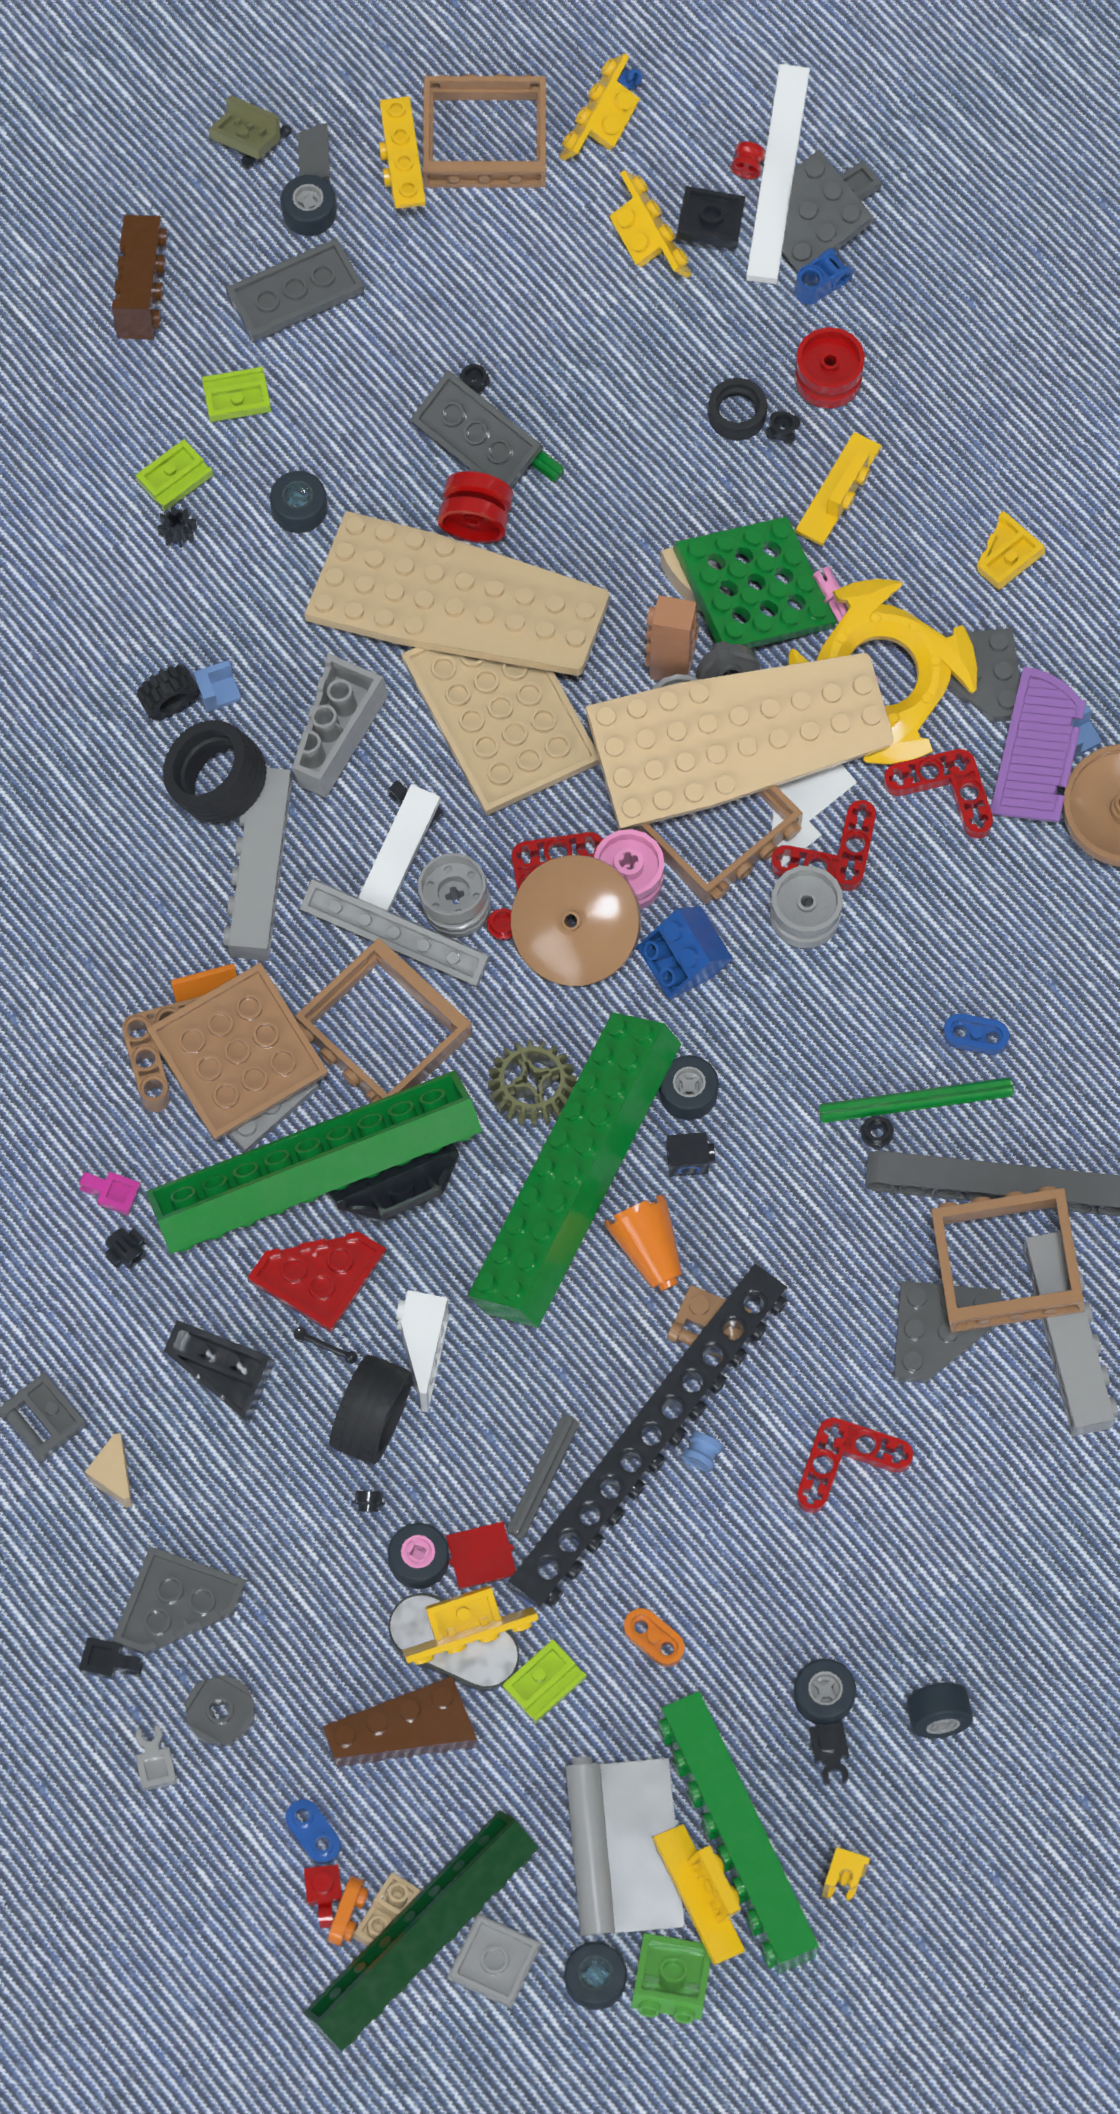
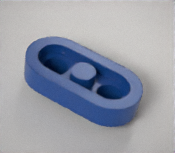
M959 1013L947 1019L944 1025L943 1036L951 1047L996 1055L1006 1049L1009 1041V1030L1004 1023L998 1020ZM962 1030L965 1032V1036L957 1037L954 1031ZM994 1036L998 1041L996 1043H989L986 1038Z
M301 1799L293 1802L286 1812V1822L289 1830L313 1862L320 1865L334 1862L341 1851L340 1839L334 1829L312 1801ZM299 1812H308L310 1815L309 1819L306 1822H299L296 1819ZM319 1840H327L330 1843L329 1847L326 1850H319L316 1847Z

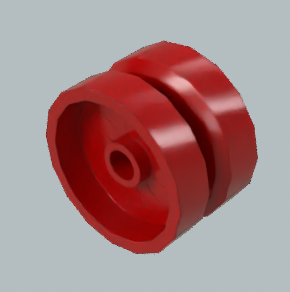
M825 327L814 330L805 336L798 346L794 381L799 394L807 402L820 408L829 409L844 406L855 399L861 389L865 360L861 343L853 334L841 328Z
M464 471L451 474L445 482L443 491L444 502L440 505L438 515L439 527L450 536L466 542L484 544L500 541L506 534L508 524L507 513L511 510L513 490L501 479L486 473Z

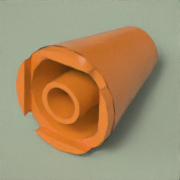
M664 1194L656 1196L658 1201L656 1204L655 1201L649 1203L646 1200L613 1216L616 1221L615 1223L609 1219L604 1221L606 1229L651 1288L659 1286L661 1292L679 1284L677 1277L682 1275L670 1212Z

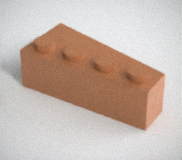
M658 595L656 607H649L646 623L648 627L646 633L647 644L645 653L647 655L645 666L650 667V679L660 681L665 677L675 674L690 675L699 634L697 602Z

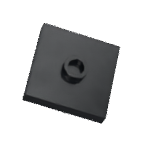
M686 186L676 239L737 249L746 196Z

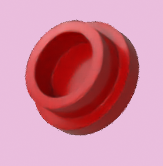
M501 908L489 915L487 930L495 939L508 940L513 937L511 910Z

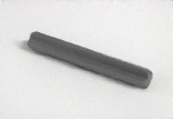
M563 1415L560 1418L507 1527V1532L515 1538H525L579 1427V1421L571 1416Z

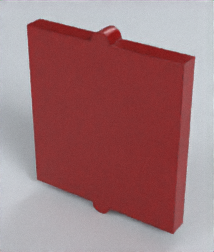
M504 1521L446 1535L451 1556L449 1565L454 1568L459 1590L511 1578L516 1572L512 1556L514 1546L509 1544Z

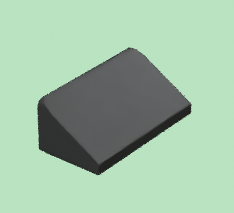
M325 123L298 133L299 176L317 175L327 180L330 184L328 124Z

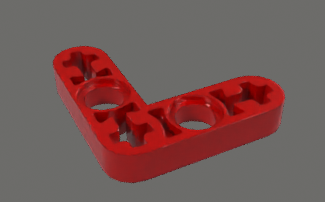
M955 749L900 762L889 766L886 770L883 780L884 788L889 794L894 796H904L950 785L965 833L975 839L986 837L990 833L993 824L992 812L975 759L968 750ZM955 760H960L962 764H966L965 770L960 771L958 766H954ZM943 762L945 763V769L948 768L947 775H944ZM925 766H932L938 771V776L934 779H926L921 775L920 770ZM911 770H914V771H915V772H914V777H915V781H916L915 783L913 782V776L910 777V775H911ZM898 774L900 779H904L903 785H898L896 781H893V776ZM965 787H972L977 791L978 797L968 801L961 797L960 791ZM977 808L978 819L984 821L982 828H978L976 824H971L974 817L973 809Z
M866 800L854 801L849 806L838 855L782 845L773 851L771 857L772 871L781 877L786 871L798 867L800 858L805 859L803 866H808L814 861H820L826 866V871L837 879L842 890L852 891L857 889L864 877L876 819L875 807ZM859 811H865L862 830L855 829L857 823L856 815H858ZM852 838H857L863 842L864 849L859 852H852L847 848L846 842ZM783 856L790 857L791 863L788 864V867L781 866L780 860L783 859ZM848 861L855 862L853 875L855 876H852L851 880H846L844 874L847 871Z
M584 832L518 843L512 850V867L516 891L519 890L521 884L532 871L553 859L549 855V851L553 847L561 846L567 851L566 856L572 855L571 845L576 844L577 855L594 857L597 846L603 840L602 837L594 832ZM586 843H592V846L595 847L593 854H588L587 849H585ZM539 849H544L545 862H540ZM523 852H528L529 857H531L530 863H524V860L520 859Z
M839 1418L826 1419L819 1427L798 1488V1506L807 1513H817L825 1507L842 1456L890 1472L900 1473L906 1471L912 1463V1447L902 1439ZM832 1427L839 1429L838 1435L842 1436V1438L836 1437L832 1451L825 1449L828 1442V1434L824 1433V1431L830 1432ZM862 1437H868L875 1443V1449L871 1453H861L856 1447L857 1440ZM881 1442L886 1443L884 1451L895 1453L897 1449L903 1450L902 1456L907 1458V1460L901 1459L899 1464L892 1462L893 1456L884 1452L882 1459L877 1458ZM826 1457L832 1462L833 1467L830 1472L821 1474L816 1472L813 1462L817 1458ZM816 1480L820 1482L817 1496L821 1500H815L813 1504L807 1503V1496L803 1495V1493H810L813 1482Z

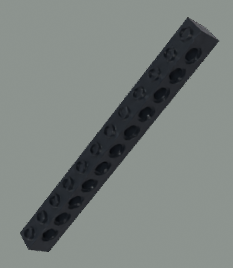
M757 1264L751 1267L510 1578L508 1583L511 1590L540 1612L547 1605L552 1608L563 1594L560 1588L567 1579L573 1581L584 1567L581 1561L588 1552L594 1554L605 1539L602 1536L603 1532L609 1525L615 1527L626 1512L622 1509L630 1498L635 1501L646 1486L643 1482L650 1472L656 1474L667 1459L664 1453L671 1445L674 1447L679 1445L687 1433L684 1427L691 1418L697 1421L707 1407V1404L704 1403L711 1392L716 1395L723 1388L728 1380L725 1374L732 1366L735 1368L740 1366L748 1354L745 1348L752 1340L755 1342L760 1340L768 1328L765 1323L772 1313L778 1316L788 1302V1299L785 1298L787 1294L786 1285ZM756 1301L761 1304L762 1310L752 1314L745 1310L744 1305L747 1302ZM729 1327H736L741 1330L742 1336L739 1339L731 1340L724 1335V1331ZM709 1353H716L722 1358V1362L717 1366H710L703 1359ZM695 1379L701 1383L702 1387L697 1392H688L683 1387V1384L687 1380ZM674 1405L682 1413L675 1419H669L663 1414V1410L667 1406ZM648 1432H656L660 1435L661 1441L656 1445H648L642 1438ZM628 1458H634L640 1462L641 1466L637 1471L628 1472L623 1469L622 1463ZM607 1485H615L620 1489V1494L613 1499H608L602 1495L601 1491ZM588 1511H593L600 1517L599 1521L594 1525H585L580 1518ZM566 1538H573L577 1540L579 1546L573 1552H565L560 1548V1543ZM545 1565H553L558 1569V1574L552 1579H544L539 1575V1571Z

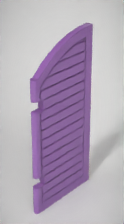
M1023 667L992 800V815L1059 822L1065 796L1056 794L1058 787L1067 788L1080 732L1079 727H1072L1073 719H1083L1087 701L1080 699L1065 682L1045 671Z

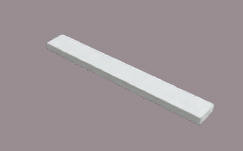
M779 65L748 264L747 281L777 284L782 245L810 68Z

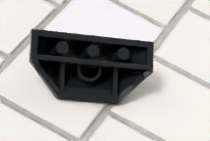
M452 1143L444 1146L436 1153H426L413 1158L405 1165L393 1166L381 1171L375 1177L363 1178L350 1183L349 1186L342 1190H332L327 1193L340 1210L376 1222L392 1219L403 1211L415 1206L424 1205L430 1199L444 1194L458 1160L459 1152Z

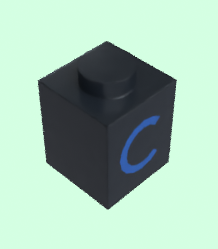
M707 1132L667 1135L666 1150L669 1177L709 1174L710 1163H715L714 1143L707 1142Z

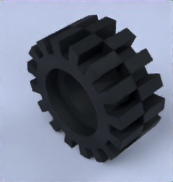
M177 665L175 668L170 666L166 671L162 669L158 671V675H151L149 677L150 680L144 681L141 684L142 687L138 688L137 697L149 718H152V720L157 718L164 720L165 716L168 718L173 717V713H181L183 711L182 708H188L192 705L190 701L197 699L196 695H199L200 691L186 666Z

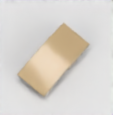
M673 547L662 550L661 567L672 586L684 600L697 602ZM697 602V610H699L700 612H702L701 609H700V606H699V604H698V602Z
M391 1873L374 1898L371 1908L355 1930L353 1938L368 1946L421 1890L396 1874Z

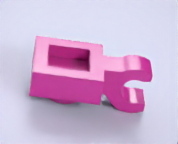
M110 1171L106 1180L84 1172L79 1182L81 1186L80 1191L91 1195H99L97 1205L127 1216L130 1214L141 1187L140 1182Z

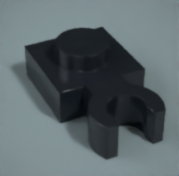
M843 1722L809 1727L808 1731L814 1764L825 1763L821 1777L823 1785L825 1787L830 1785L828 1775L833 1771L840 1773L842 1783L846 1784L849 1776L848 1770L840 1763V1760L849 1759Z

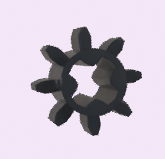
M172 506L166 515L160 514L162 524L157 526L158 535H165L167 546L173 543L182 548L183 543L188 539L194 540L192 530L197 528L196 519H189V510L187 508L182 511Z
M119 1228L105 1242L108 1248L105 1252L106 1258L116 1269L122 1264L127 1269L134 1267L146 1254V1251L142 1248L146 1244L145 1238L135 1228L131 1229L129 1233L124 1228Z

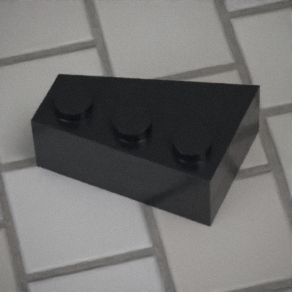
M176 1320L164 1352L250 1424L275 1361L268 1355Z

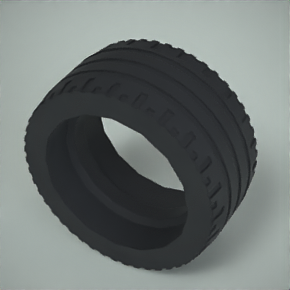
M205 720L190 726L172 743L163 764V782L172 799L193 817L212 824L229 822L248 811L260 796L267 774L265 758L255 742L240 729L222 720ZM234 749V762L229 775L223 783L211 792L195 795V782L200 769L206 761L220 751Z
M366 1355L356 1368L343 1395L331 1429L329 1445L355 1459L376 1464L386 1450L402 1415L410 1392L412 1372L379 1357Z

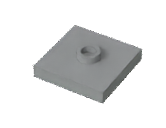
M477 1914L451 1968L448 1980L512 2009L542 1943Z

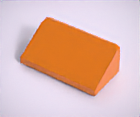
M228 964L173 979L171 985L176 1003L203 996L237 976L235 965Z

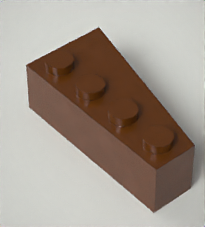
M124 215L120 252L124 256H118V279H115L114 291L116 294L115 300L112 302L117 339L154 340L155 328H161V310H157V301H163L164 286L163 282H159L160 274H165L166 257L161 255L162 247H167L168 229L162 227L161 216Z
M452 1676L322 1726L336 1767L378 1762L382 1759L398 1757L402 1759L414 1757L413 1755L439 1754L451 1750L478 1748L477 1737Z

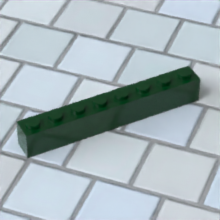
M499 1810L320 1994L303 2014L327 2041L342 2052L347 2046L357 2040L359 2034L372 2020L382 2014L384 2008L397 1994H400L407 1988L409 1982L420 1970L427 1967L432 1962L434 1956L457 1936L458 1931L471 1918L480 1913L483 1905L496 1892L505 1887L508 1879L520 1867L529 1862L531 1856L539 1847L515 1819Z

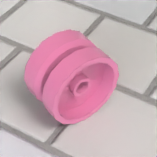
M633 829L618 830L606 836L597 846L594 858L607 862L625 876L635 891L640 910L650 906L660 895L664 883V857L657 841L648 834Z

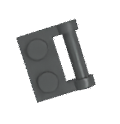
M45 1373L38 1376L0 1407V1417L4 1421L8 1420L34 1451L32 1456L38 1463L47 1460L55 1450L87 1426L83 1418ZM23 1405L28 1407L51 1435L45 1442L41 1440L18 1412Z

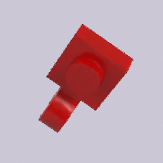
M339 1864L304 1868L307 1905H318L320 1929L331 1928L334 1921L332 1903L341 1902L342 1899Z

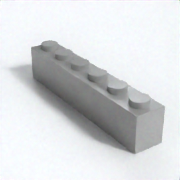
M267 768L266 780L260 796L248 811L240 815V826H244L243 837L238 836L236 841V856H240L239 866H233L231 881L232 885L236 886L235 896H229L227 914L232 916L231 926H225L223 945L228 946L230 957L269 961L292 790L291 770Z
M1061 1231L1025 1238L1022 1249L1035 1296L1071 1290ZM1079 1271L1081 1289L1084 1291V1281ZM1089 1302L1084 1303L1085 1312L1041 1319L1072 1437L1111 1429L1115 1421L1114 1417H1118L1116 1400L1114 1397L1109 1398L1106 1385L1110 1384L1107 1367L1105 1365L1101 1366L1098 1354L1101 1353L1100 1340L1097 1333L1092 1334L1089 1322H1093V1315Z

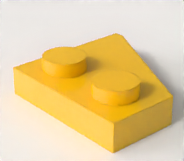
M1003 510L998 517V524L994 533L990 534L987 541V548L981 554L977 563V572L995 588L1000 590L1045 554V546Z

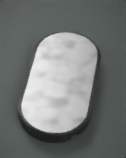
M417 1593L404 1598L395 1606L390 1615L388 1630L390 1639L401 1656L404 1657L403 1649L434 1639L425 1607L445 1599L429 1593ZM507 1630L499 1633L500 1637L493 1641L480 1643L477 1640L466 1644L467 1648L460 1652L447 1654V1651L433 1655V1660L420 1665L447 1678L452 1676L455 1682L473 1690L490 1691L500 1686L502 1687V1684L516 1673L519 1665V1648L516 1639Z

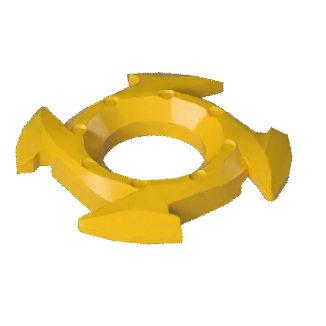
M871 579L858 581L834 590L832 593L837 602L846 603L849 610L823 644L816 660L849 656L860 645L872 640H888L897 643L912 657L917 671L915 688L903 701L885 706L894 741L889 748L863 757L865 763L891 765L917 759L932 753L933 750L929 739L921 738L918 731L942 699L949 684L951 674L969 693L973 694L977 688L976 657L973 644L964 625L954 627L952 636L946 638L909 612L884 604L901 588L903 583L898 580ZM791 649L789 652L788 665L809 662L796 649Z

